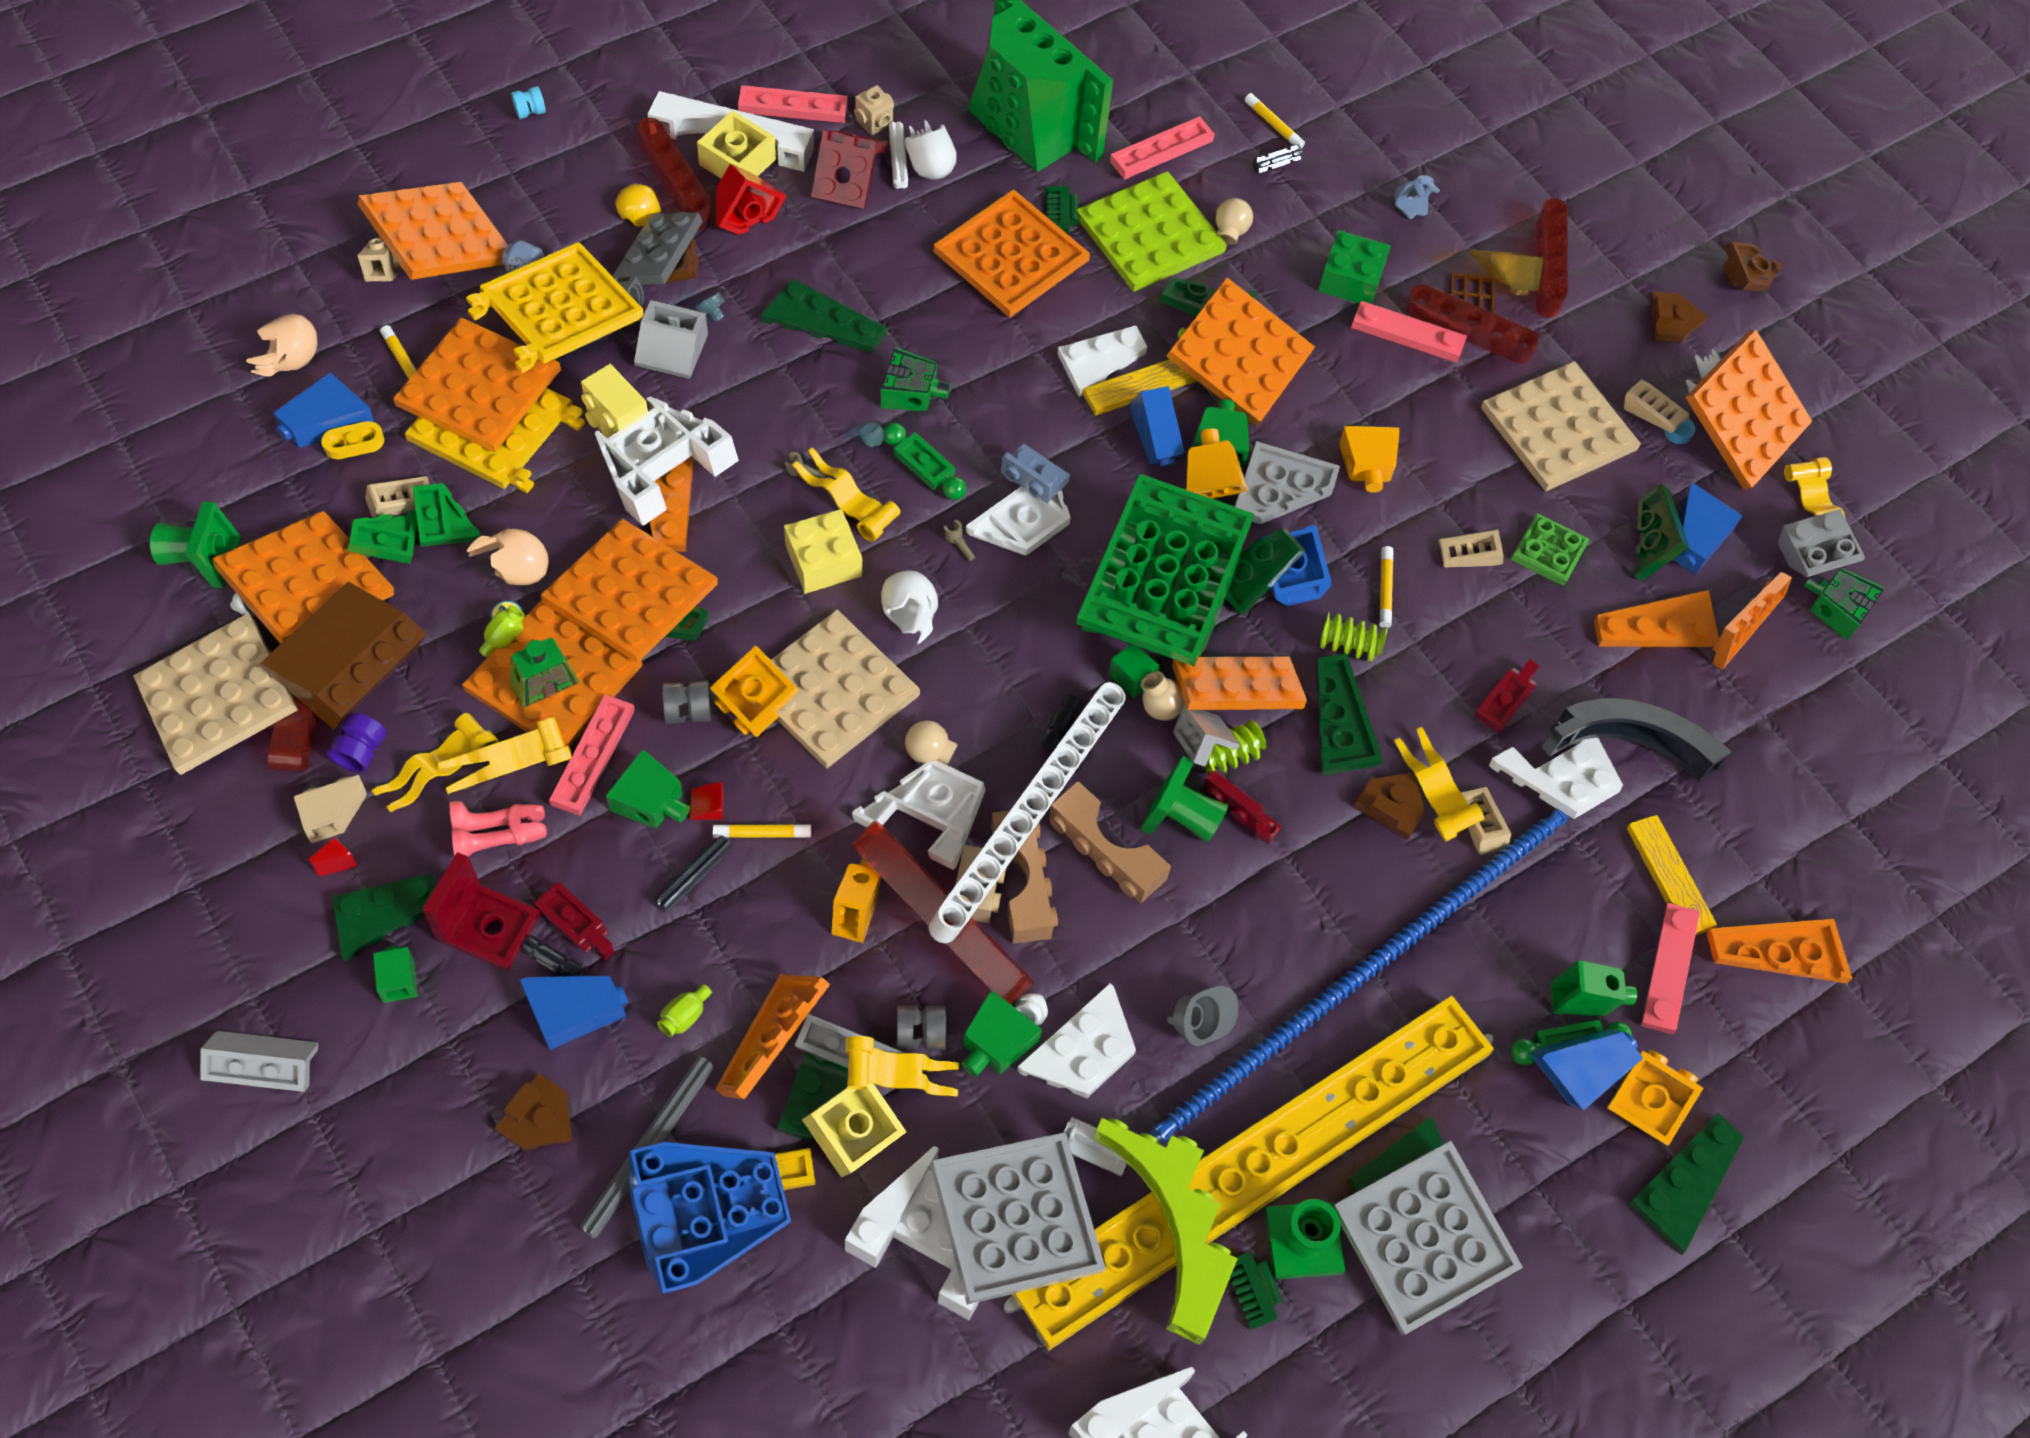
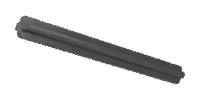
M698 1057L634 1149L663 1143L713 1071V1064L703 1057ZM629 1156L580 1224L582 1232L589 1237L596 1238L629 1192Z

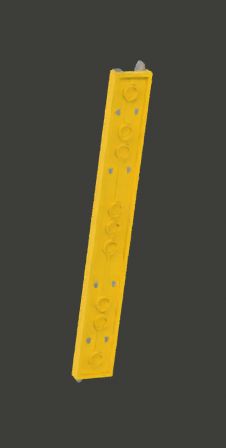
M1450 996L1201 1159L1188 1189L1192 1191L1194 1189L1206 1191L1214 1197L1213 1201L1221 1204L1205 1243H1211L1488 1057L1494 1050L1491 1045L1493 1036L1490 1034L1483 1035L1454 997ZM1153 1192L1094 1230L1106 1270L1100 1274L1011 1294L1012 1296L1005 1303L1004 1312L1013 1313L1023 1309L1036 1328L1037 1337L1043 1346L1050 1351L1175 1267V1246L1167 1219Z

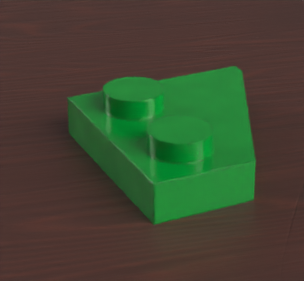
M444 483L412 486L421 547L470 542L480 537V531L472 525L466 517L465 511L459 503L454 501L452 494Z
M409 510L407 515L398 517L384 514L376 518L353 519L347 551L410 564L417 526L416 510Z

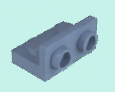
M1024 443L1012 455L1006 452L1002 456L1001 473L1009 481L1016 482L1025 488L1031 496L1040 498L1047 504L1069 482L1070 474Z

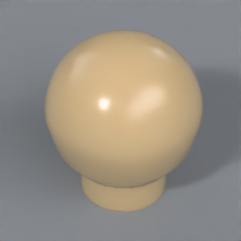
M1231 198L1221 203L1216 211L1215 220L1219 228L1216 236H1220L1226 244H1236L1238 237L1246 233L1252 225L1253 212L1250 205L1239 198Z
M1160 671L1147 674L1141 681V687L1144 690L1142 700L1146 712L1157 720L1167 721L1174 719L1181 713L1185 704L1179 684L1173 679L1165 678Z
M929 720L914 724L907 732L905 738V747L909 756L916 762L923 764L936 760L948 765L958 746L957 743L948 739V735L943 727Z

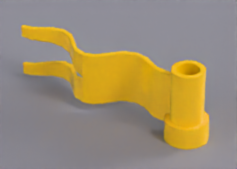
M813 448L808 450V453L818 469L824 475L833 476L836 480L832 478H817L811 475L797 461L792 464V467L796 469L806 483L811 486L825 488L831 494L837 507L842 509L843 513L860 521L857 524V529L861 536L869 542H874L881 536L883 529L900 515V509L894 502L887 501L882 505L876 499L864 495L857 488L852 476L845 469L827 465Z
M1827 457L1813 458L1810 462L1785 466V478L1788 482L1797 481L1802 506L1806 511L1817 516L1841 509L1845 517L1842 508L1833 505L1828 495L1826 479H1829L1831 476L1832 466Z
M464 713L455 721V727L458 730L453 732L437 750L431 753H420L412 756L406 761L400 774L393 781L374 788L372 792L377 796L381 793L395 791L404 786L413 773L421 768L408 793L386 807L390 812H393L396 809L413 803L430 779L436 776L450 775L462 767L461 765L439 769L437 763L498 743L499 740L490 731H485L469 713Z
M555 717L537 722L538 729L437 763L438 768L443 769L485 761L490 762L489 765L446 787L447 793L461 790L545 760L547 765L551 766L571 759L572 755L569 746L565 747Z
M1421 726L1416 730L1430 767L1418 761L1400 737L1395 739L1394 742L1405 763L1416 775L1428 802L1439 816L1434 819V823L1442 839L1447 842L1457 837L1458 832L1485 818L1476 802L1471 805L1468 804L1454 783L1443 758L1435 751Z
M851 1036L846 1038V1053L849 1054L847 1088L865 1090L868 1089L869 1083L886 1088H914L924 1090L926 1094L958 1097V1089L933 1084L922 1073V1070L929 1072L959 1070V1062L935 1061L929 1059L927 1055L917 1053L898 1054L884 1052L873 1048L874 1039L871 1037Z

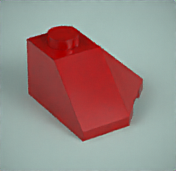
M730 163L717 186L716 225L741 235L749 231V227L756 223L762 222L765 224L773 220L787 196L753 173Z

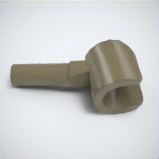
M789 453L792 463L797 461L811 475L817 478H826V475L803 464L799 453ZM784 462L786 470L790 475H800L792 467L791 463Z
M954 520L955 531L949 530L944 525L946 541L959 546L969 561L973 560L975 556L963 539L962 524L958 520Z

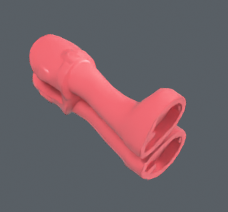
M449 802L454 856L459 852L469 857L474 852L504 844H516L519 846L540 840L547 835L546 826L539 823L545 818V810L541 805L513 804L509 808L498 811L471 813L463 802ZM509 825V829L479 834L470 833L473 831Z

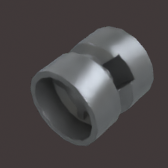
M692 681L688 687H684L681 682L663 683V704L666 724L684 723L686 718H690L692 722L711 721L708 681Z
M917 1006L897 1007V1050H916L919 1045H923L926 1050H945V1006H926L923 1011H919ZM923 1024V1031L913 1030V1025Z

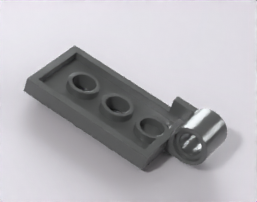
M699 212L651 214L612 277L641 307L644 303V292L641 285L665 284L703 222Z

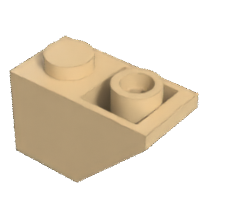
M359 775L342 777L335 783L320 788H309L302 794L294 796L303 829L311 843L344 833L367 796L366 789Z

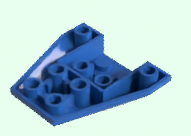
M668 1142L629 1151L630 1197L645 1262L661 1294L698 1285L791 1222L774 1152Z

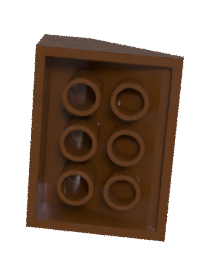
M348 581L260 663V666L335 730L347 718L348 714L352 713L420 646L427 633L404 612Z

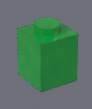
M1130 644L1111 660L1109 676L1135 699L1144 692L1141 687L1142 679L1147 674L1158 671L1159 665L1141 648Z
M391 946L385 948L382 952L373 953L376 989L383 1003L418 997L415 963L408 947Z

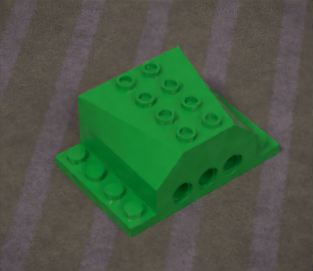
M994 0V14L986 55L968 110L991 133L998 136L1006 147L1012 149L1036 172L1044 169L1075 148H1078L1083 155L1090 158L1094 163L1098 162L1103 158L1113 79L1021 0Z
M1139 474L1078 614L1076 624L1082 626V631L1105 634L1195 666L1198 656L1202 655L1208 644L1225 601L1254 513Z

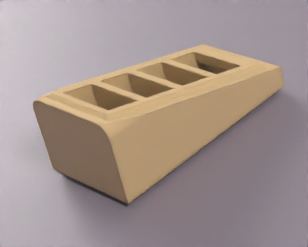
M1640 380L1625 395L1624 410L1670 433H1673L1689 418L1687 411L1644 380ZM1668 415L1673 416L1669 420L1666 418Z
M427 476L367 485L365 499L372 518L384 514H391L394 517L409 510H415L412 486L429 485ZM407 492L409 498L405 499L403 493ZM391 496H395L396 500L392 501Z
M1498 529L1439 539L1444 567L1495 566L1503 564V550ZM1478 546L1480 553L1474 554L1473 547ZM1485 546H1490L1491 551L1486 552ZM1449 547H1455L1457 557L1450 556ZM1461 547H1467L1468 555H1462Z
M1483 787L1461 792L1469 805L1483 801L1484 804L1478 806L1483 814L1488 813L1484 815V820L1468 827L1478 853L1483 855L1506 849L1510 842L1511 832L1488 788ZM1491 824H1492V826H1490V827L1482 828V826H1486V825H1491Z

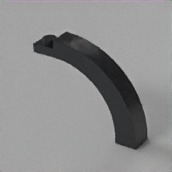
M1618 698L1588 700L1566 708L1558 721L1547 731L1546 734L1549 737L1541 747L1551 756L1569 745L1585 739L1609 737L1628 740L1647 746L1667 756L1684 768L1698 782L1717 772L1732 753L1710 733L1678 714L1648 703Z

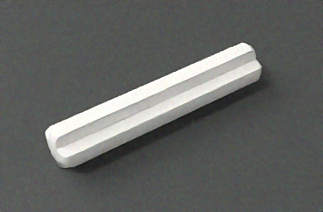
M891 122L889 124L893 186L896 189H905L908 186L903 124L901 122Z

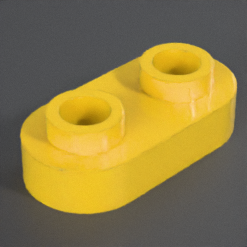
M370 421L334 428L327 431L322 437L324 451L327 456L333 459H344L375 452L384 444V435L381 427L377 423Z

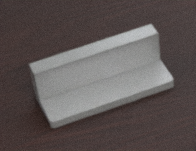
M1184 704L1173 733L1193 763L1206 766L1215 743L1238 750L1240 743L1218 715L1204 710H1187Z
M808 1014L795 1047L848 1068L849 1054L846 1053V1038L862 1035ZM874 1041L873 1048L889 1053H903Z
M217 1031L201 1048V1080L305 1092L309 1087L310 1060L318 1051V1042Z

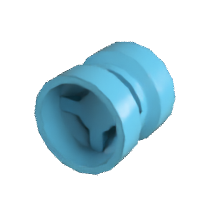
M538 86L529 88L527 92L516 91L511 93L518 119L527 118L531 113L537 115L546 113L542 94Z

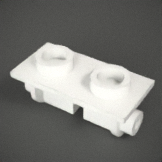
M1071 1117L1064 1133L1066 1132L1072 1155L1122 1176L1127 1163L1116 1153L1092 1139L1097 1128Z

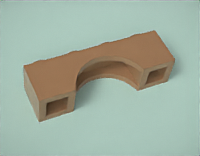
M1076 782L1051 805L1049 815L1051 825L1060 834L1065 833L1073 841L1075 848L1081 854L1089 855L1105 876H1111L1116 880L1125 895L1130 898L1134 897L1141 904L1167 880L1171 865L1149 845L1138 848H1122L1109 842L1101 834L1097 825L1101 802L1080 782Z
M1010 811L992 813V835ZM1039 822L1012 859L1023 870L1027 879V886L1022 893L1010 900L1008 904L1007 917L1012 944L1051 939L1053 927L1058 926L1056 908L1050 907L1048 897L1052 896L1051 881L1049 877L1044 878L1042 867H1046L1044 848H1038L1037 838H1040Z

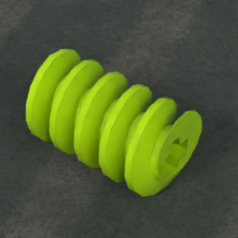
M1328 612L1320 638L1321 649H1324L1329 642H1332V652H1336L1342 645L1344 646V654L1347 653V655L1352 649H1355L1356 659H1360L1364 652H1366L1368 662L1371 663L1376 656L1380 657L1388 627H1384L1377 634V625L1374 623L1371 624L1368 630H1365L1364 620H1360L1356 627H1354L1353 617L1349 616L1343 624L1340 613H1337L1330 620V612Z
M1250 720L1245 725L1241 724L1235 726L1233 730L1229 729L1240 743L1238 750L1214 744L1206 766H1202L1208 775L1215 771L1216 766L1221 773H1225L1227 771L1226 762H1228L1232 769H1236L1238 767L1237 758L1244 765L1248 764V754L1254 760L1260 759V749L1266 750V740L1261 728L1255 721Z

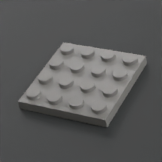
M1066 1132L936 1159L931 1162L930 1167L967 1305L1100 1274L1106 1270Z
M1452 1141L1443 1144L1332 1205L1339 1215L1343 1230L1401 1335H1406L1523 1268Z

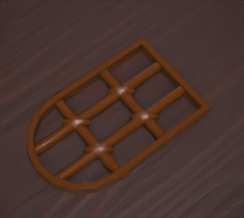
M1451 272L1449 312L1455 327L1466 333L1480 334L1492 326L1495 317V278ZM1454 278L1463 279V289L1461 291L1454 290ZM1467 280L1478 281V291L1476 293L1467 292ZM1482 282L1491 283V295L1482 294ZM1454 295L1463 296L1460 309H1454ZM1467 298H1477V309L1475 311L1467 310ZM1491 299V313L1482 312V300ZM1454 313L1462 314V324L1457 321ZM1468 315L1477 316L1476 329L1466 327ZM1490 317V322L1482 327V319Z

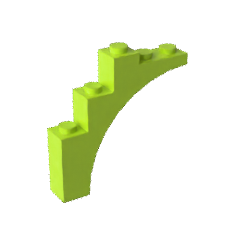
M1101 1118L1092 1139L1116 1153L1140 1175L1154 1193L1168 1222L1175 1246L1177 1280L1175 1301L1166 1329L1200 1345L1207 1336L1238 1259L1231 1256V1251L1220 1244L1211 1243L1208 1245L1205 1243L1221 1204L1213 1201L1214 1197L1201 1189H1194L1192 1191L1188 1189L1204 1150L1198 1148L1195 1141L1184 1136H1178V1138L1171 1136L1166 1146L1163 1147L1159 1145L1160 1141L1157 1138L1145 1133L1138 1135L1127 1130L1128 1126L1117 1119L1109 1118V1120Z

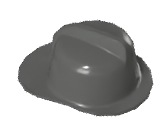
M1214 986L1198 993L1183 995L1178 999L1173 1014L1167 1017V1022L1174 1025L1177 1033L1185 1037L1189 1044L1195 1047L1203 1046L1206 1043L1224 1037L1234 1027L1239 1008L1237 997L1226 986Z

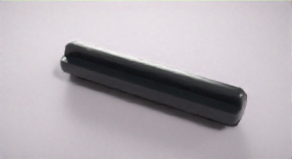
M723 835L718 836L655 898L656 905L662 911L669 912L732 850V843Z

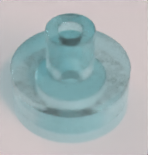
M717 292L698 304L696 309L698 312L710 313L716 322L725 316L719 308L725 300L720 292Z

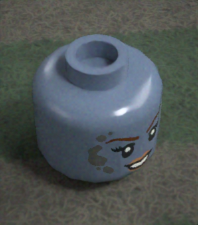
M519 240L514 244L510 243L506 247L502 256V263L505 265L506 272L510 273L543 258L544 252L537 246Z

